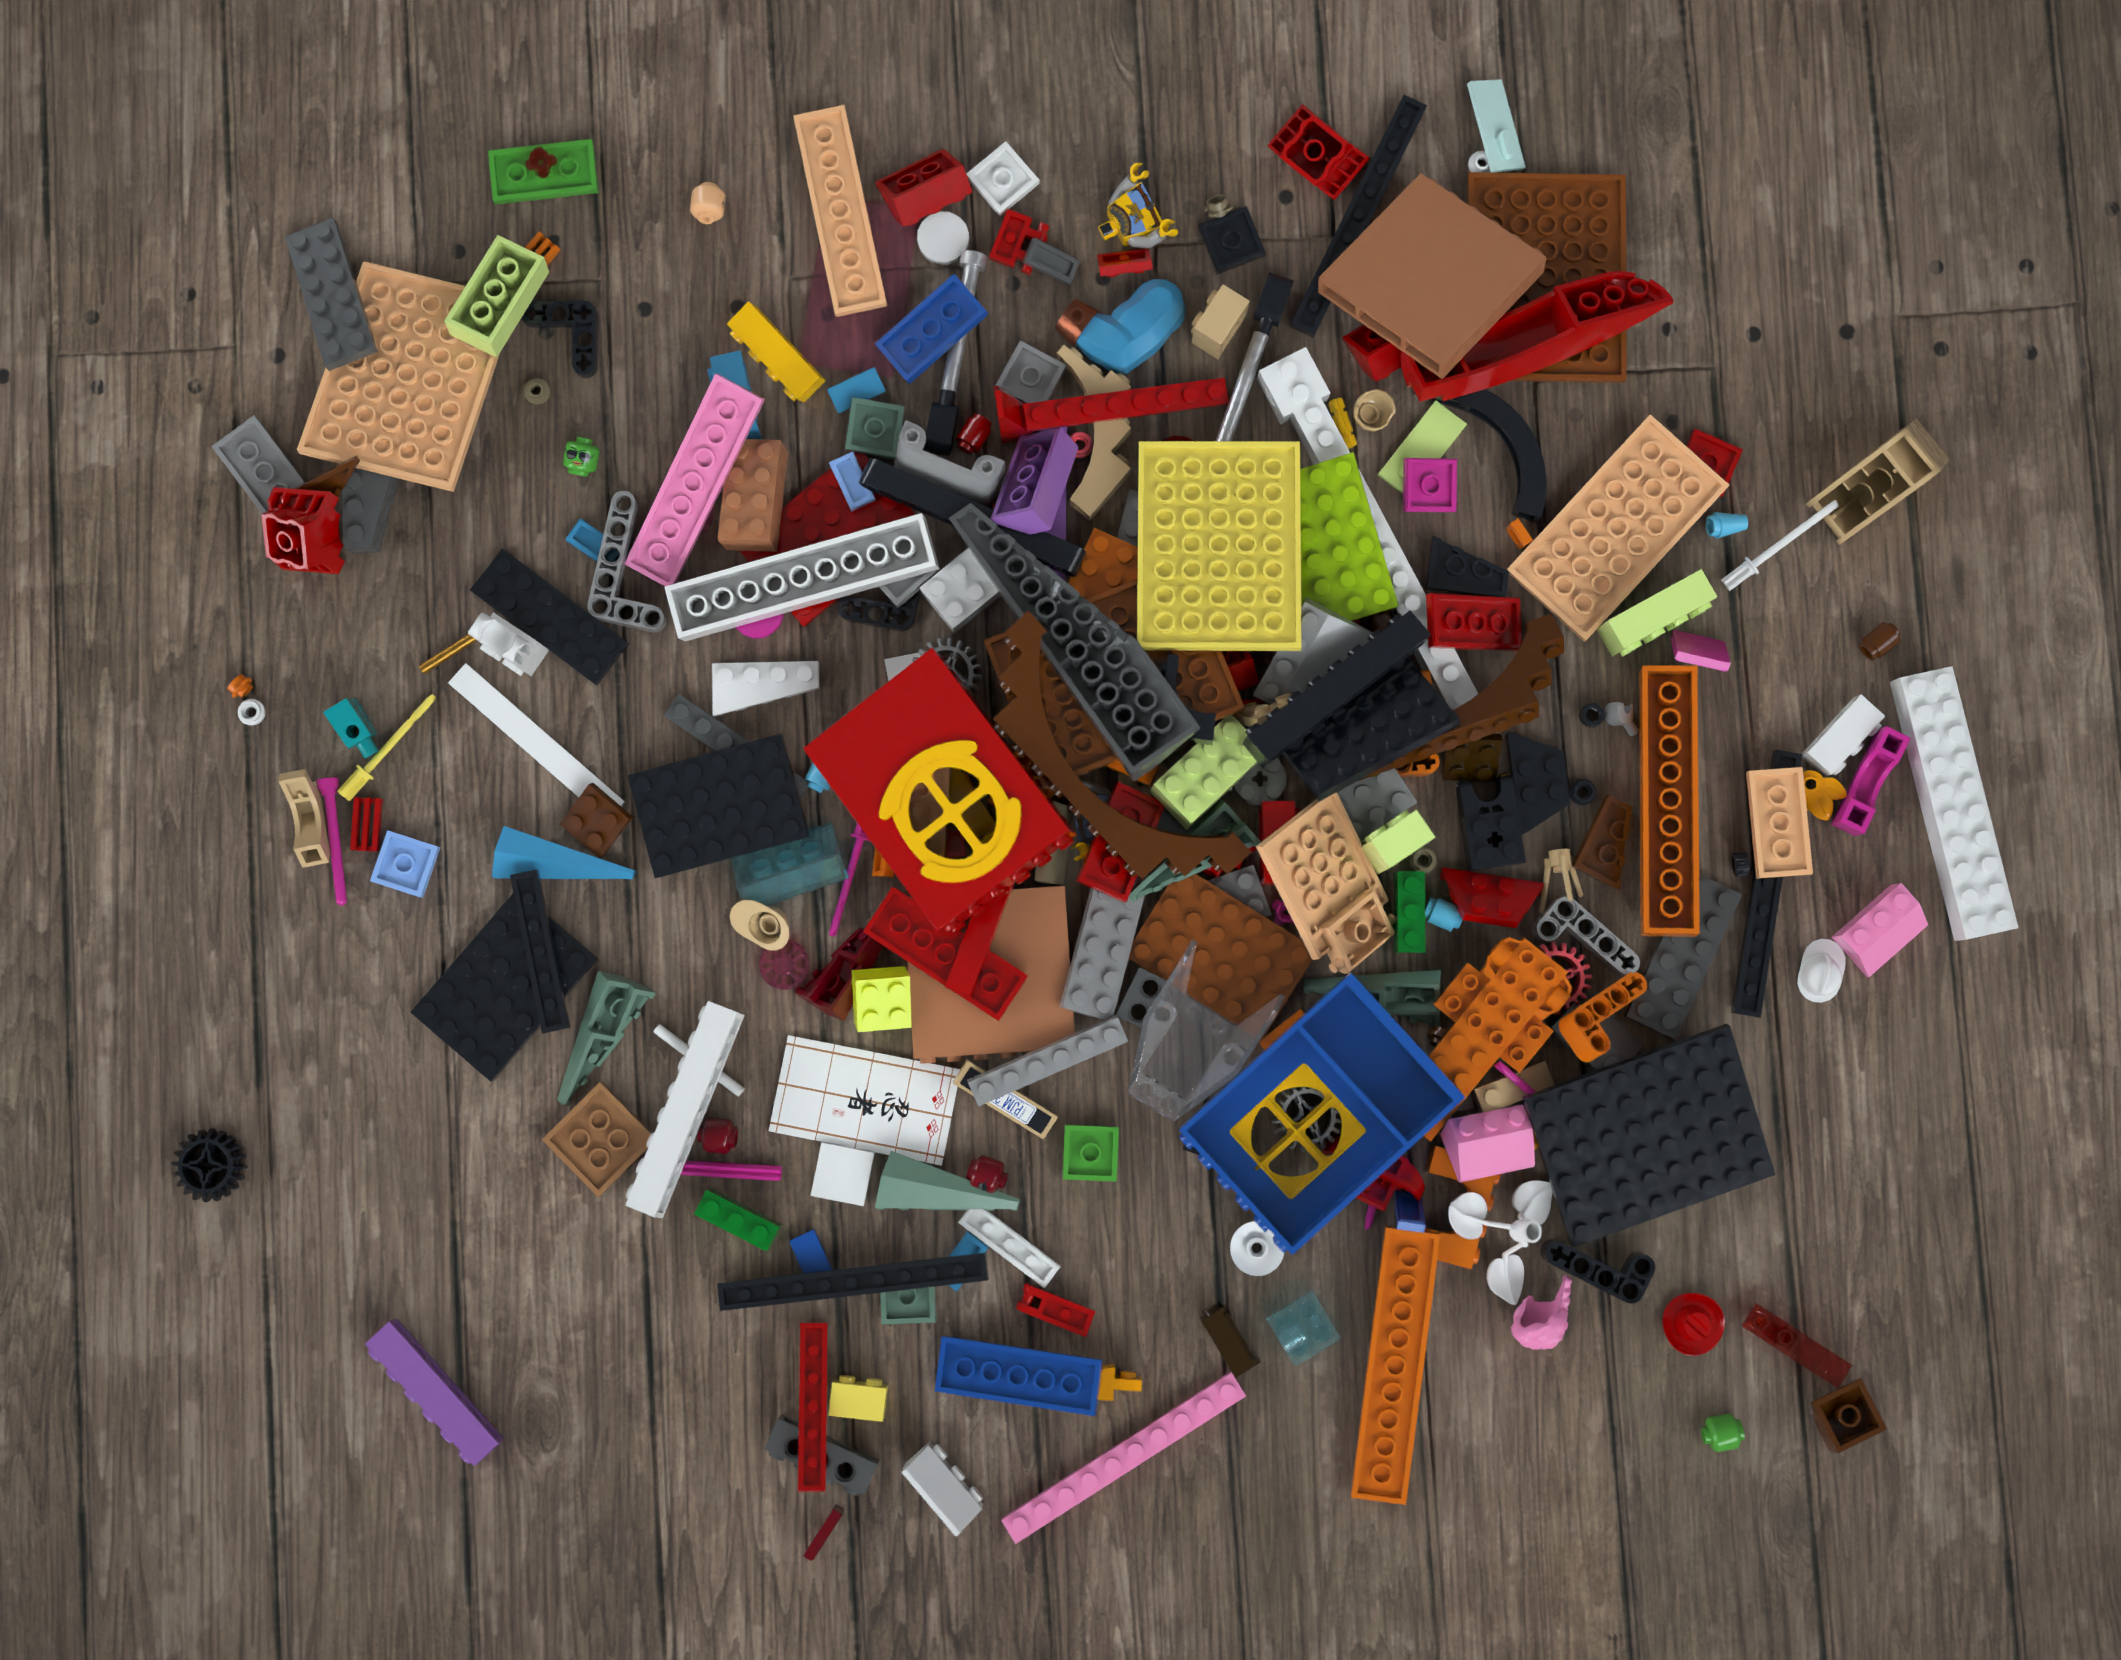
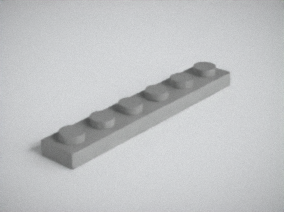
M1115 1015L974 1076L967 1081L979 1107L1124 1044L1128 1040L1118 1016Z

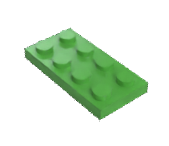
M592 139L488 150L492 197L495 205L599 193L595 148Z

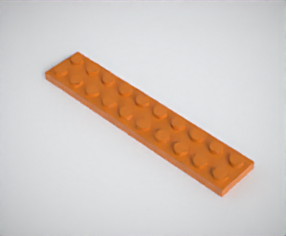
M1386 1225L1384 1228L1351 1498L1406 1505L1441 1236L1439 1232L1424 1231L1422 1233L1399 1230L1397 1227Z

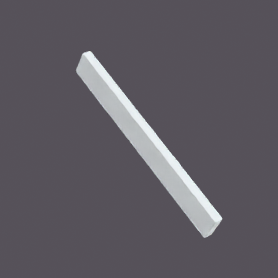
M465 663L448 682L575 795L580 797L588 784L594 783L621 807L624 805L625 801L468 664Z

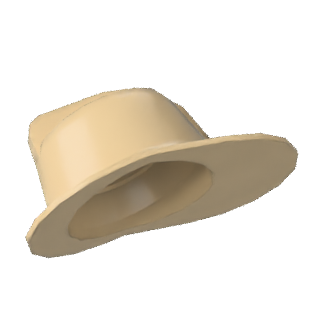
M742 900L737 902L731 909V924L735 931L743 937L767 950L776 951L787 944L790 936L788 919L781 909L775 906H766L754 900Z

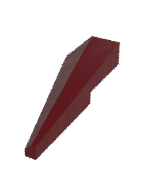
M861 927L830 955L832 960L821 971L816 969L812 973L814 978L803 988L798 986L794 991L799 997L825 1014L841 1021H845L853 1006L852 970L872 969L883 948L882 944L862 932L864 929Z

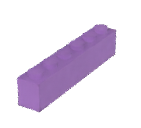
M397 1318L389 1321L365 1343L369 1348L368 1353L376 1362H381L387 1368L386 1374L396 1383L399 1382L404 1387L406 1397L413 1403L417 1402L421 1406L424 1417L429 1422H435L441 1429L440 1434L448 1443H454L460 1450L458 1452L460 1457L466 1463H471L475 1466L504 1440L503 1436Z

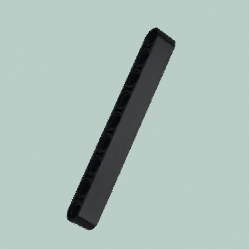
M869 458L858 482L862 487L951 526L953 525L949 517L970 503L990 519L994 511L989 507L873 458ZM997 524L1001 530L1013 537L1025 550L1036 556L1042 564L1065 575L1076 577L1087 553L1084 549L1047 532L1029 535Z

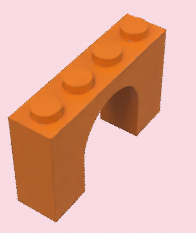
M1432 1145L1425 1171L1458 1181L1446 1149ZM1501 1174L1460 1183L1468 1192L1477 1193L1483 1197L1487 1205V1211L1490 1212L1494 1202V1196L1491 1195L1493 1185L1498 1184ZM1483 1225L1482 1234L1480 1236L1481 1238H1484L1487 1229L1486 1225ZM1425 1227L1424 1231L1439 1232L1441 1234L1437 1260L1471 1270L1473 1264L1478 1263L1480 1248H1477L1480 1237L1466 1239L1459 1236L1455 1230L1444 1232Z

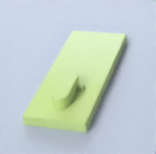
M1435 401L1378 473V476L1403 494V459H1441L1466 427L1467 423L1438 401Z

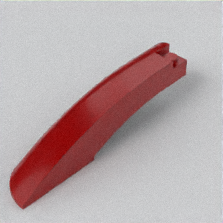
M1613 271L1555 286L1553 291L1504 314L1443 379L1401 351L1403 376L1407 387H1413L1420 402L1439 396L1442 401L1457 398L1517 379L1587 350L1673 304L1674 299L1666 289L1654 280L1650 279L1648 282L1635 277L1636 273Z

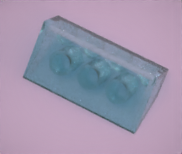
M832 822L808 830L809 838L731 858L736 886L741 899L754 900L768 906L848 879L846 863Z

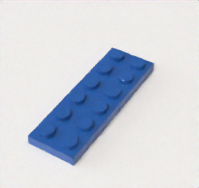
M942 1336L935 1392L1096 1416L1103 1359Z

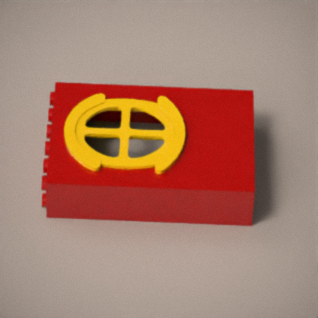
M931 648L811 741L803 750L935 929L939 932L947 934L952 932V934H955L965 927L964 921L973 915L975 918L986 911L987 903L993 899L998 901L1009 892L1007 888L1013 883L1020 884L1031 875L1029 873L1030 870L1037 865L1040 868L1052 859V853L1058 849L1063 851L1074 842L1072 838L1077 834L1005 738L993 727V722L944 657ZM950 767L962 769L976 776L980 781V785L960 802L952 804L932 777L934 771ZM919 783H924L943 808V814L921 832H915L910 821L909 803L914 788ZM989 794L995 803L997 822L992 839L988 843L982 844L962 818V813L984 795ZM948 823H954L972 847L973 854L966 859H947L930 851L926 847V841Z

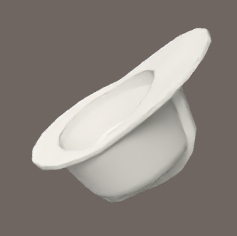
M1818 939L1810 943L1805 949L1797 984L1801 994L1812 1002L1822 1003L1832 999L1841 986L1846 957L1843 949L1836 942L1830 939Z

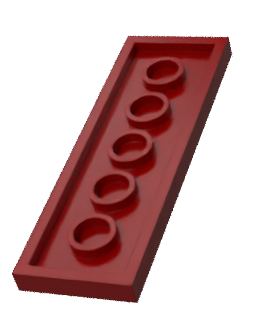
M893 886L862 931L944 986L964 937V933L961 931L955 934L937 931L918 904ZM989 950L972 997L956 991L953 992L999 1021L1028 978V975Z

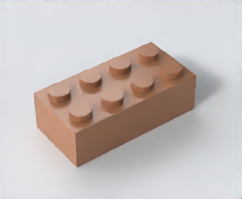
M745 440L723 487L718 541L725 550L778 551L788 451L781 440Z

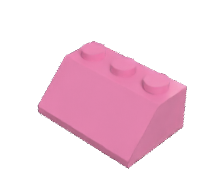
M1897 883L1887 887L1836 932L1832 939L1843 949L1865 976L1869 978L1926 928L1928 923L1920 903L1902 883Z
M1523 1104L1448 1119L1440 1133L1459 1182L1531 1168L1535 1165L1533 1127Z

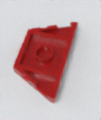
M1444 867L1440 871V878L1446 881L1450 889L1449 895L1457 905V910L1462 920L1517 928L1523 916L1529 911L1544 887V883Z

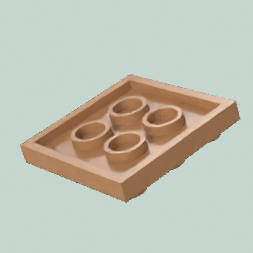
M599 1082L542 1141L597 1197H601L648 1150L647 1141L652 1132L603 1082Z

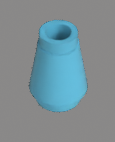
M1714 512L1706 518V532L1710 537L1714 536L1718 539L1747 530L1748 518L1745 514Z

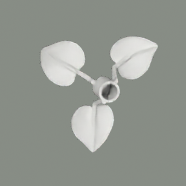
M1539 1180L1527 1181L1515 1189L1512 1205L1515 1210L1520 1212L1518 1214V1219L1520 1220H1516L1512 1224L1484 1220L1487 1215V1205L1483 1197L1477 1193H1463L1453 1200L1449 1206V1221L1459 1236L1466 1239L1479 1238L1482 1234L1483 1225L1509 1229L1510 1236L1519 1242L1503 1252L1502 1259H1493L1487 1270V1282L1490 1289L1497 1296L1512 1305L1517 1304L1524 1281L1522 1260L1518 1255L1512 1253L1522 1247H1527L1528 1243H1535L1540 1239L1542 1234L1540 1225L1547 1219L1551 1208L1553 1191L1549 1182Z

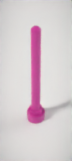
M322 778L316 780L317 788L321 792V796H324L336 903L343 906L347 903L335 800L337 789L340 788L339 778Z

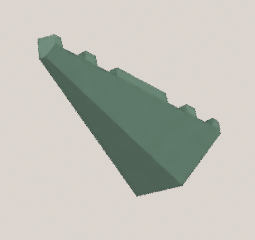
M1222 799L1186 833L1187 835L1200 836L1225 835L1231 830L1247 848L1255 847L1261 843ZM1208 855L1185 877L1181 872L1177 875L1172 872L1165 864L1169 860L1166 857L1143 879L1141 878L1133 886L1129 898L1135 902L1142 896L1151 892H1157L1164 886L1175 881L1179 882L1212 867L1207 861L1211 856Z
M1441 970L1355 976L1390 1016L1395 1014L1408 1018L1410 1023L1416 1024L1417 1021L1431 1024L1432 1028L1434 1026L1441 1027L1442 1011L1433 1005L1442 994ZM1343 977L1305 979L1304 993L1309 994L1312 991L1325 995Z
M598 971L557 1098L562 1105L569 1106L572 1103L571 1097L580 1086L584 1087L587 1084L589 1074L596 1066H601L625 1035L624 1029L633 1018L637 1019L640 1016V1009L648 999L652 1000L656 992L622 975Z
M891 1151L881 1175L875 1208L878 1210L899 1208L900 1210L985 1209L986 1211H994V1209H1011L1012 1211H1017L1020 1199L999 1191L988 1193L973 1187L970 1184V1180Z

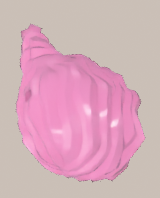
M1563 1276V1282L1556 1295V1300L1537 1302L1534 1301L1533 1296L1529 1295L1516 1308L1513 1315L1514 1323L1511 1326V1333L1522 1346L1533 1350L1552 1349L1563 1339L1565 1330L1568 1328L1567 1316L1572 1283L1569 1276Z

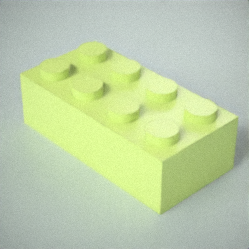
M497 235L444 320L450 335L497 358L549 274L545 258Z
M1700 569L1609 619L1596 630L1611 656L1613 657L1620 653L1623 657L1642 646V640L1647 644L1666 632L1664 628L1669 632L1689 620L1687 615L1692 619L1712 607L1710 602L1717 598V595L1704 572Z
M1233 715L1225 717L1215 726L1212 745L1197 743L1156 781L1149 791L1186 830L1258 763L1242 744L1247 736L1245 733L1246 729Z
M1406 810L1365 837L1361 842L1363 843L1362 848L1378 875L1434 839L1435 836L1417 810L1411 814Z

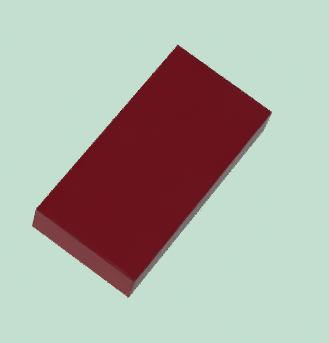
M837 1504L834 1506L803 1555L810 1561L814 1560L844 1513L842 1507Z

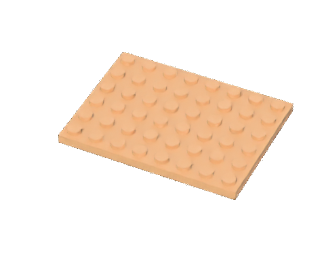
M363 261L356 283L378 352L331 371L325 368L297 451L302 455L338 464L357 455L360 459L356 467L358 469L454 492L499 355L496 358L451 336L444 320L465 286Z

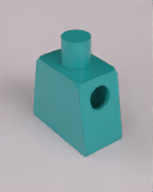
M345 698L323 712L348 749L357 747L364 759L379 751L371 739L377 735V731L357 698ZM356 726L359 728L358 736H356L354 733V729Z

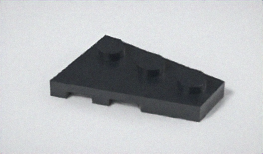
M1434 535L1432 536L1426 589L1475 596L1506 597L1509 578L1508 570L1466 553L1463 549L1447 544Z

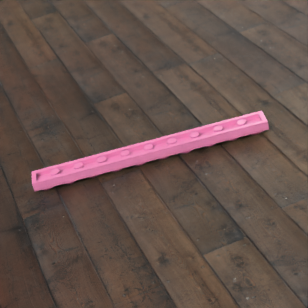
M1232 1372L1227 1373L1001 1518L1002 1523L1015 1544L1240 1401L1246 1397V1394Z

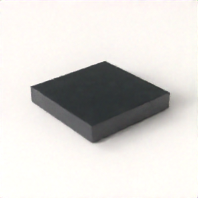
M1247 206L1227 213L1223 217L1198 224L1199 232L1217 275L1266 256Z

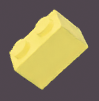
M840 1375L839 1379L833 1380L828 1416L883 1422L888 1393V1385L882 1384L883 1380L867 1378L866 1382L855 1381L856 1377L849 1375Z

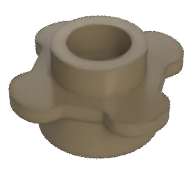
M1215 195L1206 201L1207 205L1204 207V211L1208 212L1209 217L1219 218L1225 216L1228 211H1231L1233 205L1228 204L1229 201L1226 195Z

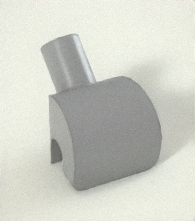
M1621 702L1606 704L1604 718L1608 724L1612 726L1623 725L1630 737L1639 732V729L1633 722V704L1629 706H1624V703Z

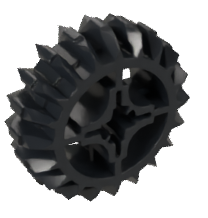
M215 1128L209 1129L208 1132L203 1129L198 1130L197 1135L189 1134V1142L181 1141L179 1143L183 1150H176L174 1152V1155L179 1157V1161H173L171 1165L174 1167L178 1166V1171L173 1172L172 1176H180L181 1180L176 1185L178 1187L186 1186L183 1194L189 1195L192 1193L193 1200H199L202 1197L203 1202H210L211 1199L220 1201L222 1195L229 1197L231 1196V1189L237 1190L240 1187L236 1180H244L246 1178L240 1173V1170L247 1169L248 1167L246 1164H241V1159L247 1158V1155L239 1154L238 1152L243 1148L242 1144L233 1145L236 1140L235 1136L227 1138V1132L224 1130L217 1133ZM205 1144V1150H202L201 1157L198 1160H192L195 1152ZM217 1146L223 1150L227 1161L220 1157V1149H217ZM208 1162L213 1165H219L220 1167H214L211 1169L206 1165L200 1164ZM192 1170L198 1172L200 1182L197 1181V1179L193 1175ZM227 1170L222 1182L214 1187V1181H217L220 1171Z

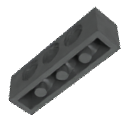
M781 1414L765 1446V1450L770 1451L769 1456L776 1460L784 1461V1459L793 1462V1466L798 1469V1452L790 1448V1441L798 1439L799 1422ZM826 1435V1454L828 1455L826 1483L833 1484L836 1482L843 1485V1490L849 1494L858 1496L860 1493L864 1495L880 1460ZM843 1462L850 1463L853 1467V1473L850 1475L842 1474L839 1470V1464Z

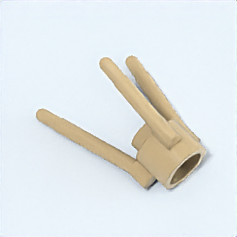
M1570 849L1548 851L1549 858L1544 859V887L1541 892L1539 908L1541 914L1545 911L1551 868H1553V873L1563 874L1565 890L1569 901L1573 900L1568 871H1570L1578 896H1583L1576 869L1571 867L1574 859L1571 857Z

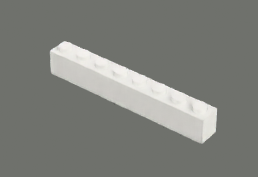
M710 1001L700 1010L698 1016L700 1022L696 1031H693L689 1037V1049L686 1056H683L679 1062V1073L676 1081L672 1082L668 1089L667 1096L669 1098L666 1106L658 1114L657 1122L659 1123L655 1133L653 1132L648 1138V1150L645 1157L638 1163L636 1169L638 1175L634 1184H631L627 1190L625 1206L655 1218L664 1217L745 1015Z

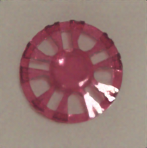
M791 940L787 942V944L793 945L789 954L785 953L783 947L780 949L782 952L780 955L777 954V951L770 950L775 955L774 960L765 958L769 952L767 949H764L760 956L759 970L761 976L767 984L776 989L788 990L797 987L805 980L809 972L810 962L807 952L800 944ZM797 950H800L801 954L794 959L792 955ZM804 959L805 968H798L795 962ZM764 963H773V968H764ZM796 969L803 974L801 977H798L792 972ZM774 970L776 976L770 980L766 973ZM779 974L783 975L781 985L777 984ZM790 974L793 976L795 983L787 985L786 976Z

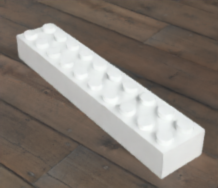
M920 513L668 585L664 588L677 636L686 642L939 570L940 568L926 518Z
M1953 666L1900 677L1891 681L1890 686L1902 734L1911 738L1906 750L1954 941L2017 929L2018 924Z

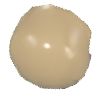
M1374 389L1365 392L1356 400L1352 413L1354 414L1355 423L1366 431L1375 432L1389 424L1396 408L1393 398L1386 391Z

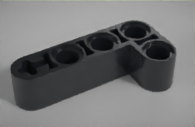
M1547 1240L1540 1249L1541 1256L1547 1263L1629 1304H1634L1641 1300L1656 1269L1654 1260L1650 1256L1639 1252L1630 1254L1619 1272L1558 1240ZM1551 1248L1567 1255L1566 1259L1563 1260L1553 1256L1550 1253ZM1578 1258H1583L1585 1261V1268L1581 1272L1574 1270V1262ZM1643 1258L1646 1267L1642 1272L1637 1273L1635 1263ZM1607 1270L1610 1276L1609 1281L1601 1285L1598 1281V1276L1602 1271ZM1628 1283H1632L1634 1292L1631 1296L1625 1297L1623 1287Z

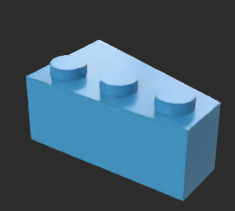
M741 350L710 357L712 368L707 369L710 383L715 374H720L751 391ZM756 417L746 439H763L757 424L758 417Z

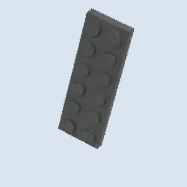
M330 218L285 236L321 356L328 371L378 352L336 220Z
M1699 874L1700 934L1696 937L1661 936L1643 974L1647 982V990L1631 1001L1624 1017L1672 1040H1676L1740 901L1741 893Z

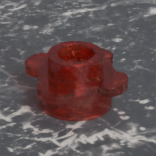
M536 147L529 155L525 165L528 170L537 172L539 177L546 178L549 175L550 168L556 165L557 158L553 154L549 155L542 147Z

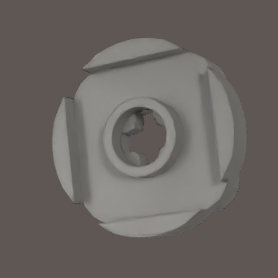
M1278 758L1265 768H1262L1257 763L1233 787L1237 795L1246 803L1259 806L1262 801H1275L1280 797L1286 786V772ZM1257 772H1262V776L1267 777V781H1264L1261 787L1257 786V782H1252V777H1255Z

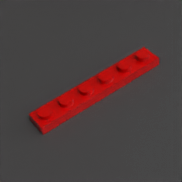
M800 1323L798 1492H826L828 1323Z

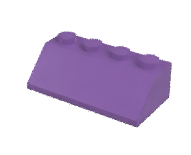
M1062 427L1019 437L991 516V520L994 523L1029 535L1051 530L1078 450L1077 444Z

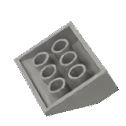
M1305 597L1301 605V651H1276L1259 680L1253 695L1268 704L1276 702L1275 698L1287 693L1292 695L1298 690L1300 693H1303L1308 689L1307 684L1317 675H1320L1322 678L1329 673L1327 669L1335 661L1340 659L1343 662L1349 657L1347 655L1348 652L1356 645L1360 644L1363 647L1369 642L1367 638L1373 632Z

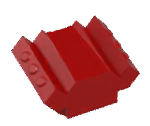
M1304 104L1298 108L1267 145L1284 162L1334 200L1370 159L1369 156L1344 136L1340 135Z
M274 487L268 498L269 511L261 514L266 557L270 558L282 570L339 574L345 562L339 557L343 547L338 525L341 515L334 510L339 498L328 491Z

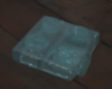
M1312 1290L1266 1318L1295 1367L1341 1339Z

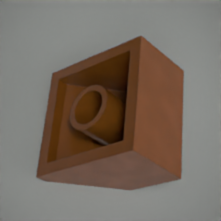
M1861 1378L1811 1402L1815 1424L1828 1450L1835 1453H1840L1887 1430Z

